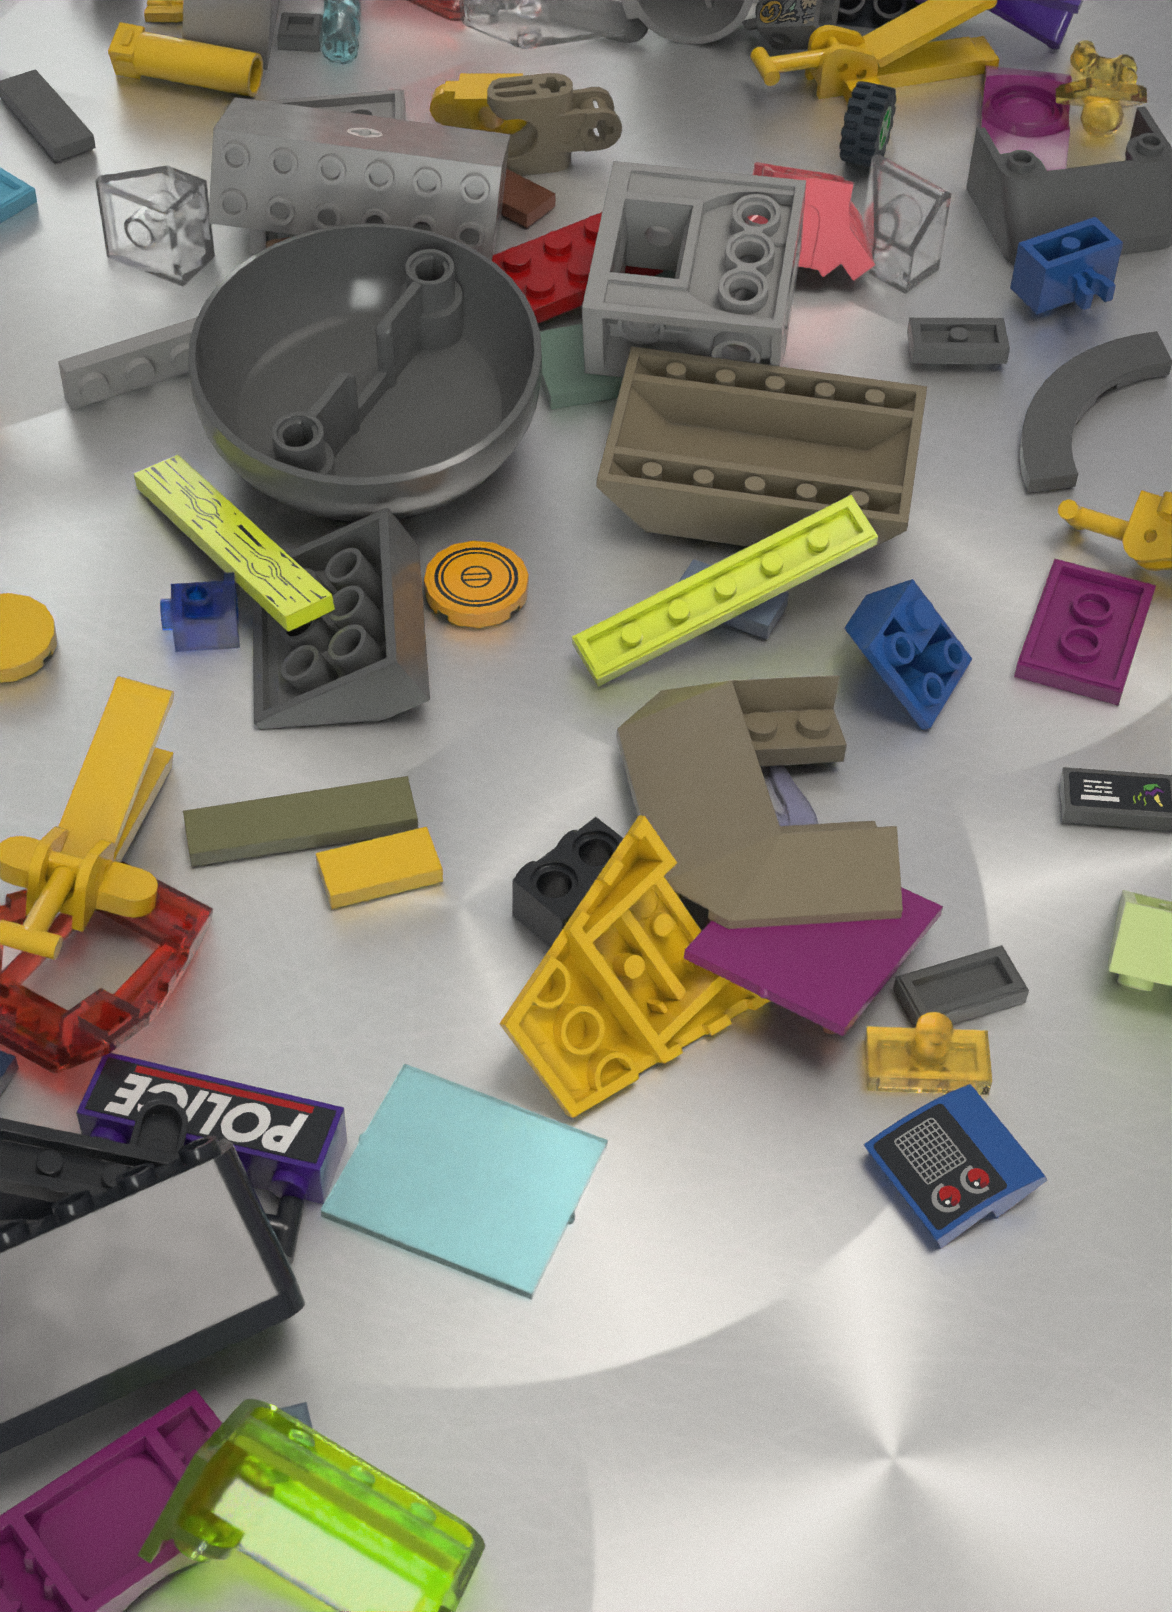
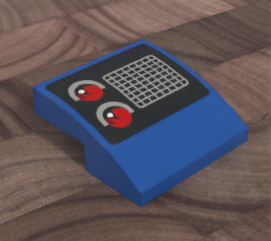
M971 1084L951 1091L927 1103L863 1144L869 1155L941 1248L991 1211L998 1218L1048 1181L1044 1173Z

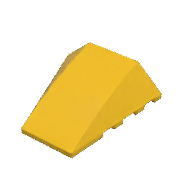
M639 815L499 1023L564 1113L571 1118L578 1116L637 1081L639 1073L656 1063L665 1064L683 1053V1047L705 1034L713 1036L732 1024L731 1019L748 1009L756 1010L770 1002V1000L761 998L757 994L684 959L685 949L701 933V929L664 877L677 862L646 816Z

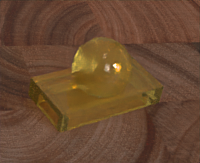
M1086 78L1059 85L1056 88V103L1083 107L1080 116L1083 129L1090 136L1103 139L1117 133L1123 122L1124 108L1147 103V88L1143 85Z

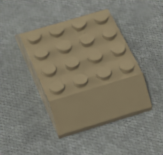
M631 346L597 476L596 487L645 532L748 547L852 495L878 535L877 545L847 560L850 561L907 531L927 386Z

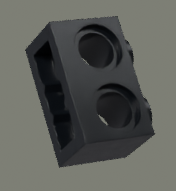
M597 817L593 818L579 830H571L566 833L554 849L537 862L530 861L525 864L512 880V916L551 947L623 840V837Z

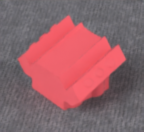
M759 162L754 163L752 175L806 180L799 267L818 270L821 276L824 277L842 264L851 279L855 281L875 265L862 215L851 201L854 182L844 180V177L830 173ZM760 215L748 216L749 220L754 223L766 224L768 222V219Z

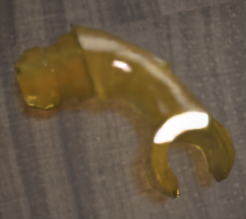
M1082 40L1075 45L1074 51L1070 56V63L1081 75L1118 94L1128 93L1134 88L1138 78L1136 74L1138 67L1132 56L1127 54L1120 55L1117 58L1100 56L1095 50V45L1088 40Z

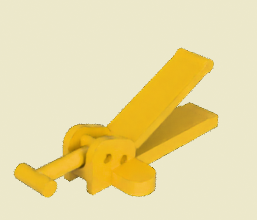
M928 0L863 37L854 30L834 25H824L817 28L811 34L807 51L770 57L765 48L757 47L751 52L750 58L764 83L768 86H773L779 82L780 73L805 69L807 80L815 79L817 82L816 95L818 99L844 96L847 103L849 98L852 97V91L858 81L897 88L984 74L985 65L998 67L1000 60L984 36L972 38L967 36L934 42L929 41L983 11L994 8L997 0Z
M1141 490L1129 521L1079 506L1071 499L1062 501L1058 506L1060 517L1074 529H1086L1122 541L1125 552L1142 568L1149 571L1172 570V492L1165 491L1163 496Z
M118 676L59 826L53 827L41 840L26 836H14L0 843V878L9 884L27 889V918L23 925L2 919L0 921V945L56 960L62 947L63 937L49 933L48 930L58 912L71 915L72 929L83 932L95 909L135 918L145 916L155 908L158 889L156 878L146 870L123 864L121 861L172 769L174 753L156 748L155 746L172 706L174 691Z

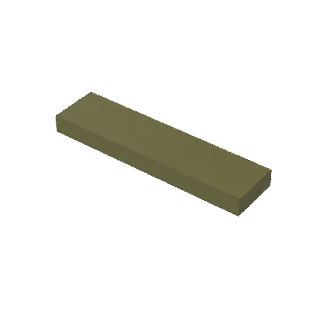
M408 776L183 811L191 867L384 837L418 829V817Z

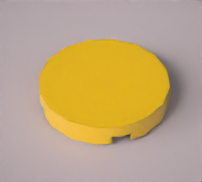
M14 593L0 594V683L17 681L36 673L44 666L43 659L49 655L50 651L53 655L57 647L56 627L53 616L44 604L30 596Z

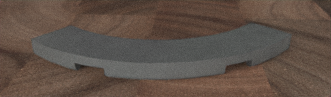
M1157 331L1135 334L1095 346L1073 357L1045 380L1028 407L1021 433L1019 459L1021 474L1027 492L1076 486L1078 472L1072 453L1073 429L1085 412L1096 403L1099 395L1109 388L1115 390L1133 382L1170 374L1172 359Z

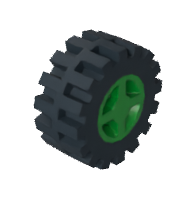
M864 81L856 83V87L852 91V97L849 98L847 104L848 109L845 112L844 125L841 129L840 136H842L839 144V149H841L839 155L842 161L877 168L880 165L882 156L884 157L886 145L889 143L890 131L894 123L893 116L895 115V103L897 101L896 89Z

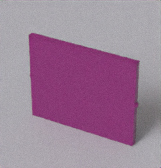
M901 887L903 907L901 918L727 929L711 921L685 949L684 959L757 994L761 998H766L844 1036L942 914L943 906Z

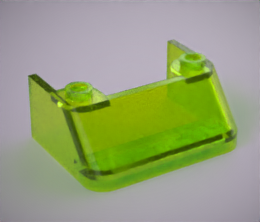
M246 1399L241 1402L194 1454L137 1556L151 1563L171 1538L174 1539L176 1548L182 1554L201 1563H209L212 1559H228L237 1549L338 1612H455L482 1556L485 1542L481 1535L461 1518L278 1407L261 1400Z

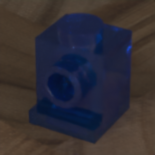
M234 572L224 573V581L171 584V598L160 599L162 630H172L175 652L240 648L239 607Z

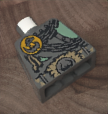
M759 0V2L752 3L750 11L742 24L748 31L757 29L770 46L776 50H808L809 38L817 28L824 25L836 26L840 0Z

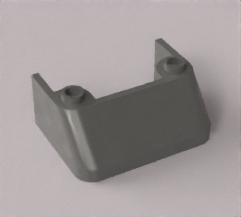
M1145 106L1137 107L1130 140L1126 146L1125 161L1047 171L1042 161L1027 150H1015L1010 153L1000 154L985 127L976 128L966 189L1003 256L1011 264H1015L1019 242L1093 217L1099 219L1123 242L1120 255L1161 250L1172 245V147Z

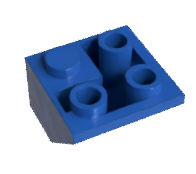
M911 579L867 594L844 627L922 730L931 728L972 661V657L916 582Z

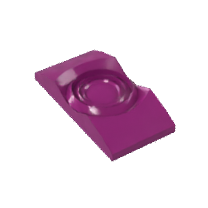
M985 65L979 128L985 127L1000 154L1010 153L1015 150H1027L1042 161L1047 171L1066 169L1070 137L1071 75Z
M193 1389L0 1515V1612H123L145 1590L170 1573L208 1558L247 1524L274 1497V1487L197 1390Z

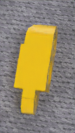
M460 73L458 81H445V84L438 86L434 90L429 108L431 116L436 122L445 126L510 135L515 134L527 124V121L499 118L487 103V89L493 80L523 76V73Z

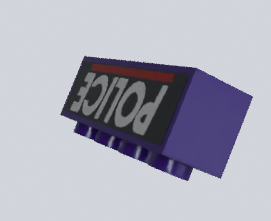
M104 1051L76 1112L82 1135L130 1144L140 1108L147 1102L155 1099H169L178 1103L188 1116V1129L184 1145L206 1136H215L217 1141L225 1138L233 1143L253 1188L270 1191L279 1198L295 1196L302 1199V1201L325 1203L347 1144L344 1107Z

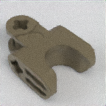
M544 73L498 78L493 80L487 89V103L499 118L527 121V124L520 131L510 135L507 169L520 176L563 171L571 164V152L607 149L614 145L621 137L622 124L619 116L614 111L615 107L612 96L601 87L573 90V82L567 76L558 73ZM593 101L597 102L599 108L594 107ZM594 128H597L599 136L595 135Z

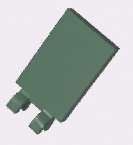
M583 323L540 331L542 351L541 385L551 410L618 398L623 377L585 373Z

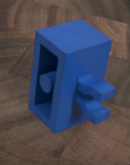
M1096 217L1019 242L1010 289L1036 314L1074 301L1082 310L1091 308L1094 294L1098 295L1105 303L1112 301L1116 287L1114 280L1123 242Z

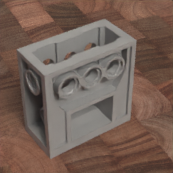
M613 161L582 305L585 373L623 377L631 346L783 367L802 248L806 180ZM760 215L768 219V222L766 224L754 223L749 220L748 216ZM626 266L676 271L675 279L625 274ZM729 344L741 345L748 349L736 350L730 347Z

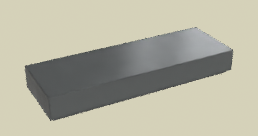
M36 69L0 80V98L55 162L96 148L94 134Z

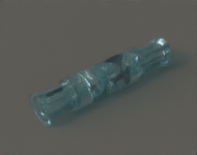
M324 0L322 22L324 36L321 51L324 57L332 63L347 64L357 58L359 49L357 37L360 32L361 0Z

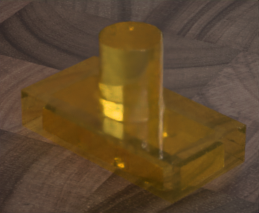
M937 1012L922 1015L917 1021L916 1028L866 1027L864 1051L867 1091L947 1094L971 1084L979 1095H989L993 1081L988 1031L955 1030L951 1020Z

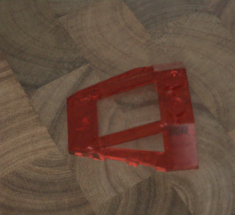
M156 879L158 883L156 905L151 913L145 916L132 918L95 909L97 912L154 941L159 946L114 994L99 988L70 1010L64 1009L21 985L47 959L46 957L21 951L2 970L4 946L0 945V1044L54 1074L111 1053L149 1025L162 1011L205 937L212 921L213 908ZM26 889L6 895L5 905L0 906V921L3 919L23 925L27 918ZM60 912L55 917L48 932L62 936L64 942L75 931V929H72V916Z

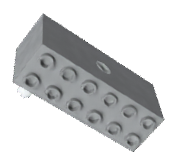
M235 97L213 128L208 223L250 229V254H257L266 249V242L277 239L278 233L299 235L322 228L349 224H387L426 230L454 239L475 249L492 261L501 223L510 134Z

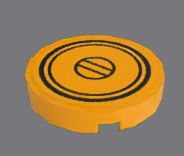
M468 541L453 544L438 552L426 567L424 593L429 607L436 614L438 609L441 613L447 615L449 622L458 626L482 628L501 624L511 618V612L516 610L518 606L520 611L527 600L529 574L523 560L511 549L493 542Z

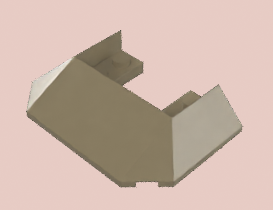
M840 675L731 680L661 690L617 728L616 738L637 816H646L677 862L664 877L680 900L686 897L708 909V919L727 929L901 918L903 907L897 826L877 827L875 821L780 826L760 767L844 762L847 744L834 711Z

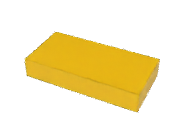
M427 826L316 853L317 868L331 909L443 882V868Z

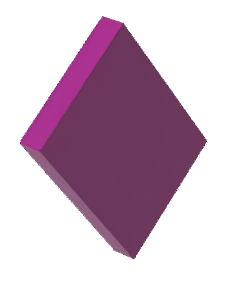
M1054 558L1019 656L1014 677L1119 706L1156 585Z

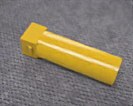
M119 22L108 48V54L115 75L140 80L142 75L248 97H255L262 82L263 60L261 54L146 32L143 26Z

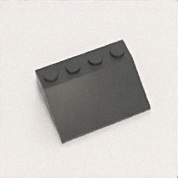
M388 507L287 552L293 560L332 594L335 610L296 629L287 631L253 599L254 724L259 729L378 721L429 701L430 690L419 546Z

